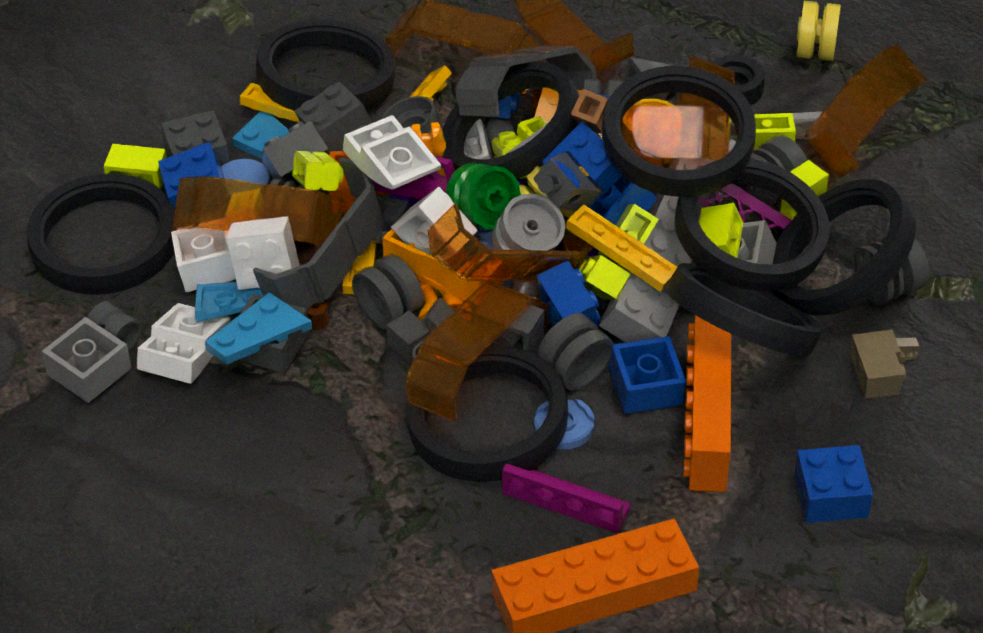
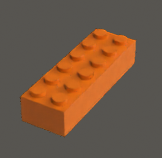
M695 315L694 323L688 324V341H693V343H687L686 361L692 364V366L686 365V383L691 388H686L685 406L686 410L691 411H685L684 429L685 433H690V435H684L685 457L689 459L684 458L683 477H689V490L726 492L731 453V333Z
M675 518L493 569L491 570L492 594L508 633H553L697 591L699 566Z

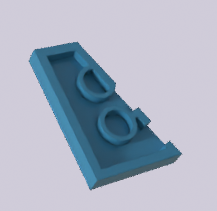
M260 111L232 138V143L234 147L262 159L263 148L266 147L265 143L276 136L282 138L289 134V131L273 115Z
M237 282L197 284L196 322L242 312L252 294L263 296L260 288L238 290Z
M269 292L206 340L205 348L209 353L227 365L260 351L262 345L274 340L277 343L288 339V335L301 330L304 333L311 330L312 321Z

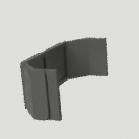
M535 46L515 50L512 53H500L475 58L474 61L469 62V68L465 70L455 88L459 115L499 116L498 89L510 66L546 59L548 63L561 68L573 81L576 89L581 91L584 89L585 79H596V67L585 54L580 52V48H575V46Z
M341 157L339 161L351 195L358 197V199L308 264L277 274L256 267L253 269L263 296L270 292L283 302L307 309L315 303H323L325 299L332 295L348 274L355 259L363 254L383 227L385 219L372 179L361 171L351 159Z

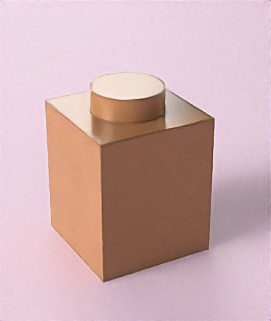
M582 89L571 115L578 124L582 121L590 129L602 133L603 116L609 99Z

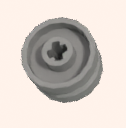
M521 194L513 198L493 227L492 242L495 251L503 261L512 267L522 270L540 267L546 263L564 237L566 226L563 214L553 202L537 194Z

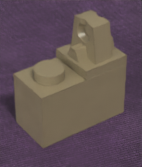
M893 330L852 335L849 357L865 399L900 394L902 382L906 380V371L904 365L899 363L918 357L919 344L916 337L896 338Z

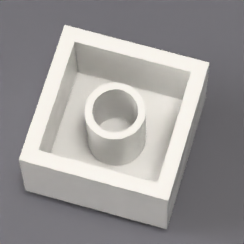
M437 187L413 205L391 226L405 244L409 245L412 242L415 244L416 249L442 261L457 252L478 231L440 187Z
M288 216L231 224L226 241L238 290L260 288L253 273L255 267L277 274L300 266Z
M226 218L171 232L177 267L186 292L197 290V284L225 283L236 279L226 241L229 232Z

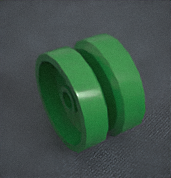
M468 163L459 167L452 174L446 188V194L475 227L493 230L495 223L509 202L521 195L519 183L514 174L504 167L478 163Z

